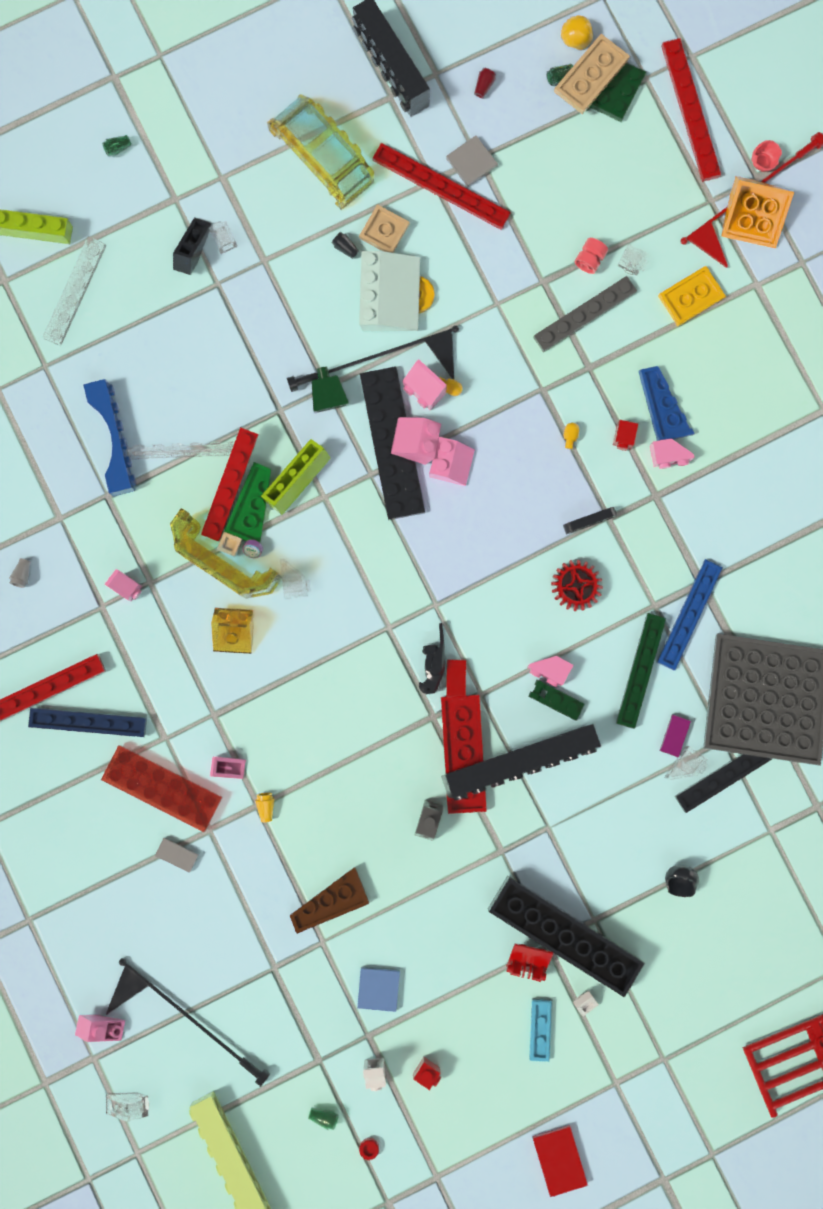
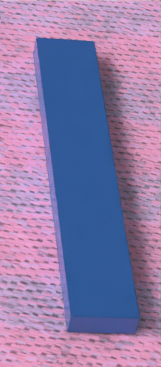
M706 559L703 561L656 663L673 671L676 670L723 567Z

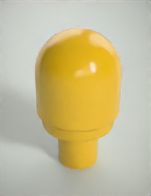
M440 377L447 385L446 393L452 396H459L462 393L463 387L460 382Z
M573 422L568 423L564 429L563 437L566 440V449H572L573 443L577 442L580 428Z

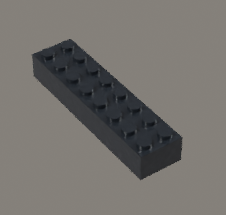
M590 724L441 775L448 798H454V801L468 797V792L472 791L473 794L486 791V786L490 785L492 788L505 784L504 780L506 779L515 781L523 778V773L527 772V775L542 771L541 767L543 766L546 769L560 765V760L569 762L578 759V754L580 753L582 756L597 752L596 748L601 747V743L594 724Z
M508 875L487 908L489 913L624 998L645 964L634 954Z

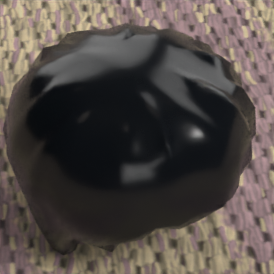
M675 865L670 867L665 874L668 893L678 897L694 896L699 884L697 872L690 866Z

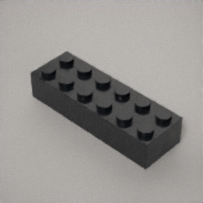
M364 0L352 7L353 31L357 37L360 36L365 51H369L372 55L371 58L376 67L379 66L384 81L389 82L391 85L390 89L394 97L398 96L401 101L402 110L408 112L409 116L412 117L428 108L430 105V88L374 0Z

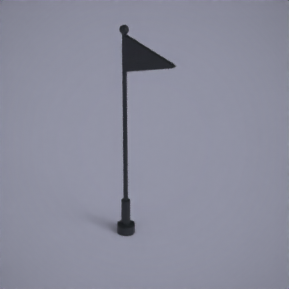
M454 325L451 329L329 369L328 371L332 373L425 341L449 376L454 379L452 332L457 333L459 327ZM314 372L296 379L294 376L287 377L290 391H297V386L317 380L318 373Z
M125 958L119 960V965L125 967L106 1015L149 986L235 1057L243 1068L257 1078L255 1083L261 1087L270 1076L267 1070L264 1069L261 1072L246 1058H241L132 968Z

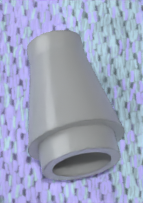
M19 559L18 564L9 577L11 585L25 588V585L28 584L31 564L29 560Z

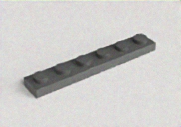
M625 276L535 334L533 338L544 353L636 294L637 290L630 279Z

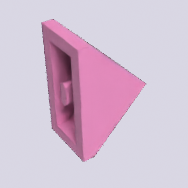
M213 756L210 776L243 779L246 760Z

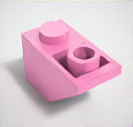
M673 439L654 441L650 444L653 468L667 469L673 464L685 466L689 465V462L695 458L692 452Z
M558 656L531 663L527 668L530 669V674L537 678L543 676L547 679L546 682L557 687V685L563 686L573 664Z
M79 1015L75 1035L86 1042L121 1041L125 1020L101 1015Z

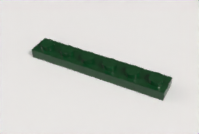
M650 613L646 614L615 724L631 729L636 728L666 622L664 617Z

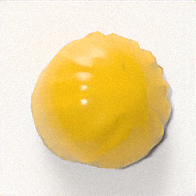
M582 15L572 16L570 19H567L561 29L562 41L568 47L577 50L587 48L593 39L590 21Z

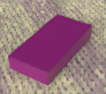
M671 715L659 751L679 758L691 721Z

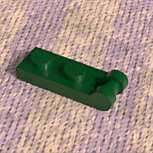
M536 679L534 683L535 688L533 692L530 691L528 697L577 721L585 704ZM542 689L547 691L544 698L540 696Z

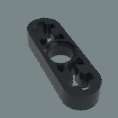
M610 507L563 525V528L567 535L610 520L618 515L615 507Z

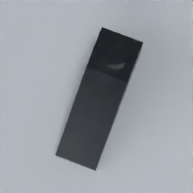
M193 218L173 252V270L188 275L192 274L198 264L212 223Z

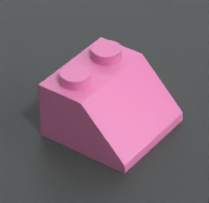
M419 359L403 380L404 391L410 396L414 395L418 399V404L424 409L427 407L431 410L446 395L447 385Z
M399 417L391 454L426 465L435 458L441 423L426 418Z
M439 437L429 477L466 486L475 450L458 441Z

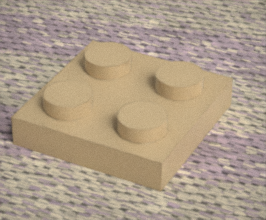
M377 204L361 231L359 239L381 251L394 253L410 222Z

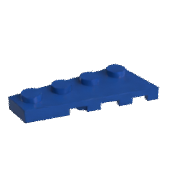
M659 366L640 369L638 373L656 440H675L693 436L695 433L692 428L690 429L685 414L678 407V401L675 396H672L669 385Z

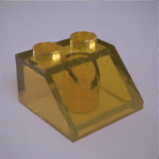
M215 608L211 621L213 652L251 654L254 629L253 610Z

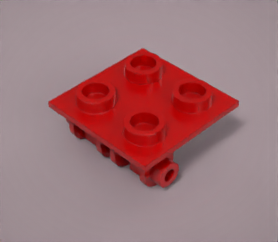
M514 943L506 965V972L517 977L521 975V978H524L525 972H528L527 979H530L532 973L531 980L545 981L547 976L546 970L553 952Z

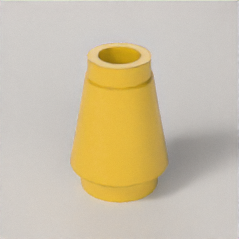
M272 793L257 794L255 802L261 822H271L274 797H272Z

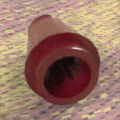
M483 68L482 71H479L474 92L475 96L481 99L485 97L496 80V73L488 68Z

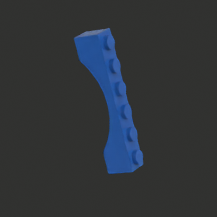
M106 379L83 384L87 403L102 415L111 434L112 456L105 473L108 492L113 497L135 492L134 486L137 483L134 474L131 475L130 467H132L130 456L126 455L125 449H128L126 439L122 438L121 431H124L121 420H118L117 417L119 408L117 402L113 400V395H115L114 387Z

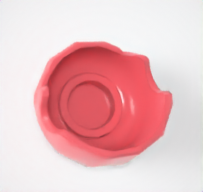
M773 140L763 141L752 153L751 161L753 166L761 172L771 171L779 164L782 151Z

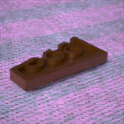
M356 867L345 873L289 915L296 934L370 904Z

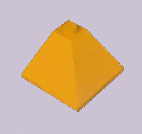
M736 176L729 196L721 236L776 248L794 192Z

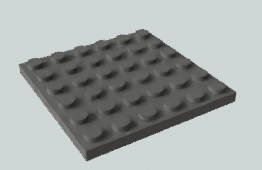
M716 634L703 749L821 766L823 751V649Z

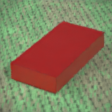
M447 659L446 698H466V660Z

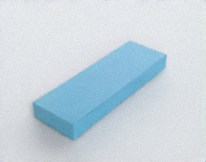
M531 999L530 1061H550L551 1000Z

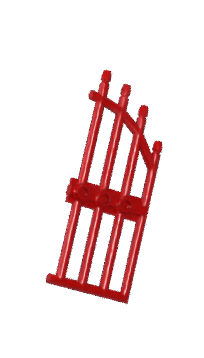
M823 1014L742 1047L771 1118L778 1116L777 1108L823 1090L822 1080L772 1101L768 1091L820 1068L823 1071ZM806 1030L810 1039L809 1042L759 1063L756 1062L753 1055L754 1051ZM814 1049L817 1061L769 1081H764L760 1071Z

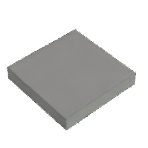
M476 135L446 156L447 161L467 187L498 167V163Z

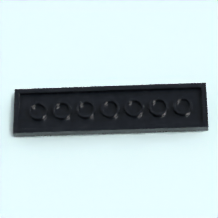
M397 366L360 373L388 521L425 514L416 462L391 454L398 418L406 417Z

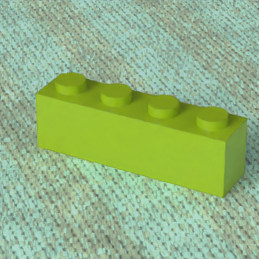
M0 209L1 236L69 245L71 243L73 226L68 218Z
M310 439L261 497L270 507L283 515L331 457L321 445Z

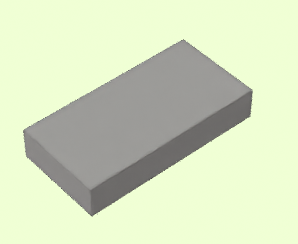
M163 838L155 856L190 873L199 854Z

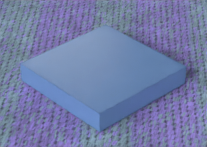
M361 967L357 1008L396 1012L400 971Z

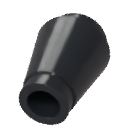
M341 231L331 242L334 245L333 248L351 259L359 252L347 234H343Z

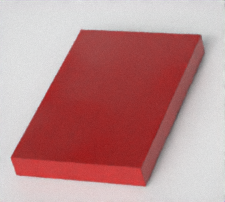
M570 1125L532 1136L550 1198L588 1186Z

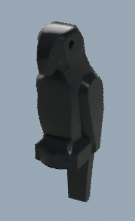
M439 623L440 646L426 645L423 646L422 653L426 655L424 670L427 679L423 683L419 682V689L426 695L437 692L445 672V643L442 623Z

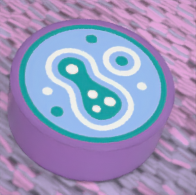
M247 540L243 546L244 554L250 558L260 557L263 551L262 545L256 540Z

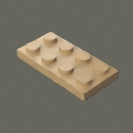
M600 34L554 88V92L583 115L628 62L630 56L603 34Z

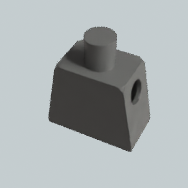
M427 800L424 801L414 836L430 841L435 839L443 812V805Z

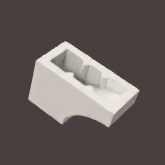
M384 1058L364 1060L363 1076L366 1089L380 1091L382 1087H386Z

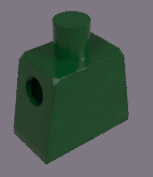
M328 366L317 368L319 379L311 381L314 413L349 406V401L338 375L330 376Z

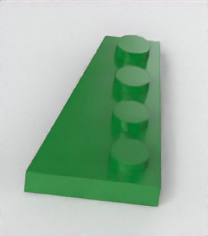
M253 462L224 532L241 538L244 541L256 540L260 543L266 501L261 496L269 488L270 468Z

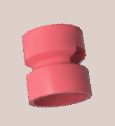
M588 238L582 247L583 251L579 252L574 263L582 271L595 274L601 264L600 261L604 259L608 252V247L598 239Z

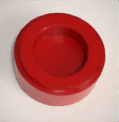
M366 1138L360 1143L359 1153L361 1157L365 1160H373L378 1156L379 1144L375 1139Z

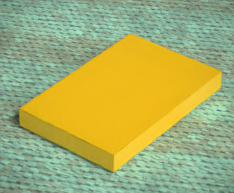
M704 266L661 292L658 297L679 327L723 300L726 295L707 266Z

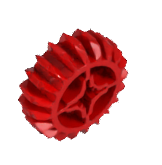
M570 560L569 567L566 563H563L562 568L564 571L561 568H557L556 571L559 575L554 574L552 576L557 582H551V586H557V588L551 590V592H558L559 594L554 599H562L559 603L560 606L566 602L567 610L573 605V611L576 612L578 606L581 611H584L585 605L588 608L592 607L590 601L593 603L598 602L594 596L600 597L602 595L597 591L603 589L602 585H597V583L602 581V578L596 579L595 577L599 574V571L593 573L592 570L595 567L593 565L589 569L586 568L588 565L587 561L581 566L580 560L576 561V565H574L573 560ZM576 571L585 573L590 580L581 579ZM570 572L571 582L562 586L564 575ZM574 581H576L577 584H583L579 588L580 590H577L576 587H571L575 583ZM592 585L590 595L587 599L583 600V589ZM564 592H573L578 601L568 598Z

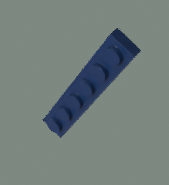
M30 708L28 727L145 737L147 718Z

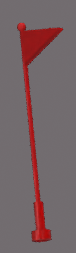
M817 132L811 136L810 143L796 152L793 158L761 182H767L796 159H801L814 148H822L823 134ZM727 207L690 235L680 240L682 245L687 244L688 241L725 268L728 267L712 222L723 215Z

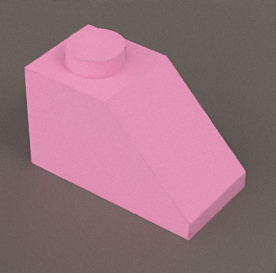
M115 569L105 583L107 587L128 601L136 600L142 592L140 589L143 587L118 569Z

